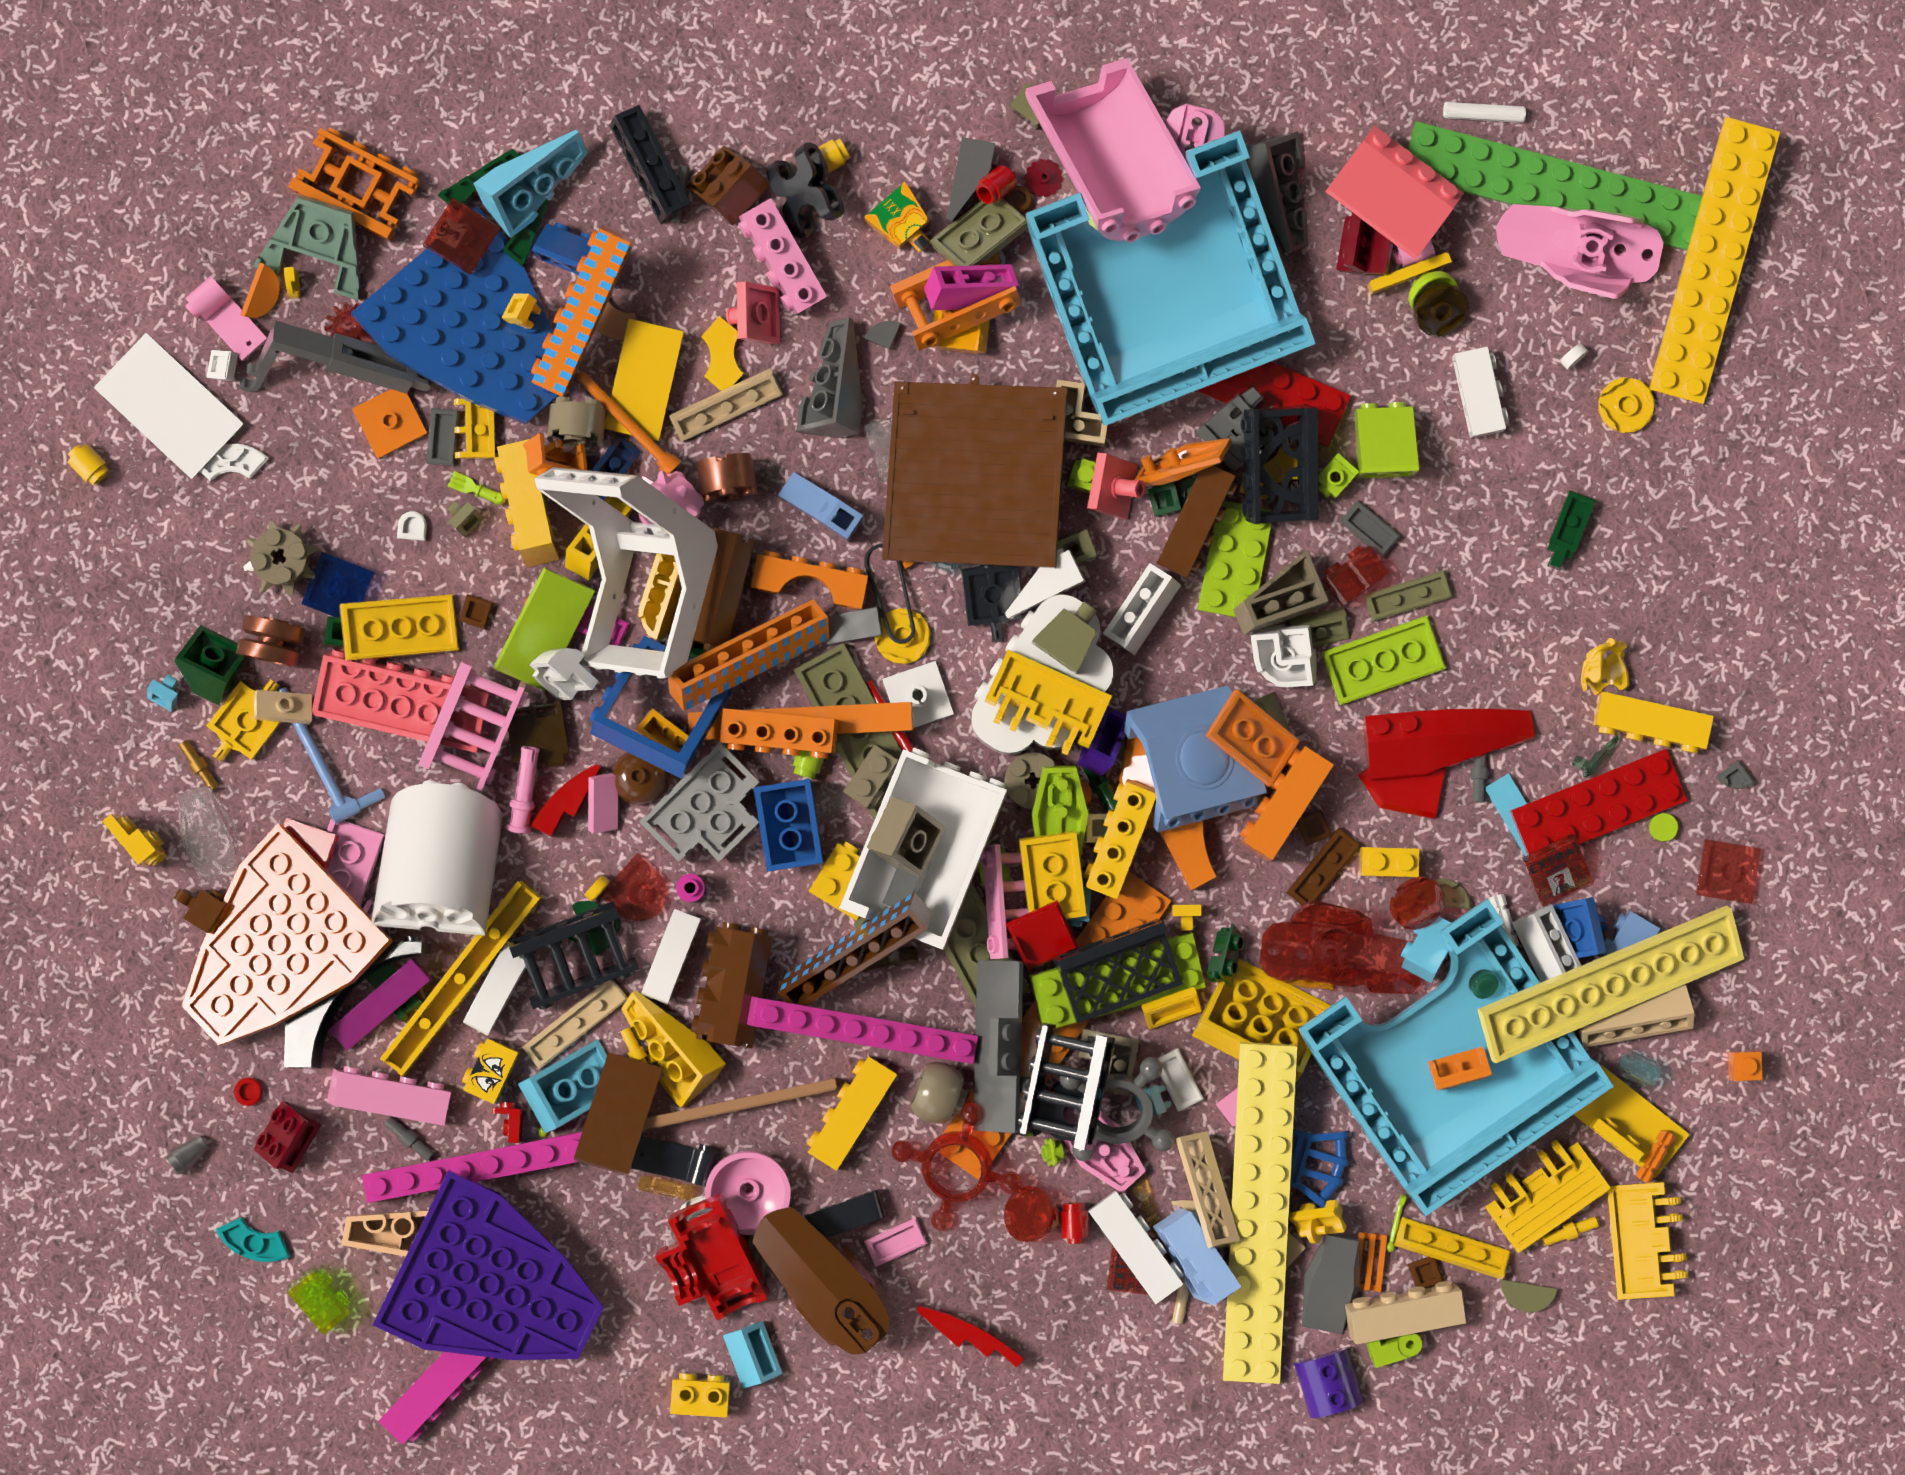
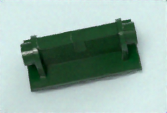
M1231 924L1230 929L1222 927L1217 932L1213 952L1221 954V956H1211L1207 970L1209 981L1218 983L1220 979H1223L1229 987H1232L1234 977L1238 973V959L1240 951L1244 949L1245 944L1243 935L1234 924Z

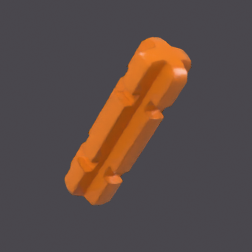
M1666 1130L1660 1131L1656 1138L1658 1140L1657 1143L1652 1145L1643 1161L1645 1163L1644 1166H1640L1636 1177L1645 1183L1651 1182L1655 1175L1653 1173L1654 1170H1658L1668 1152L1667 1147H1671L1675 1140V1136Z

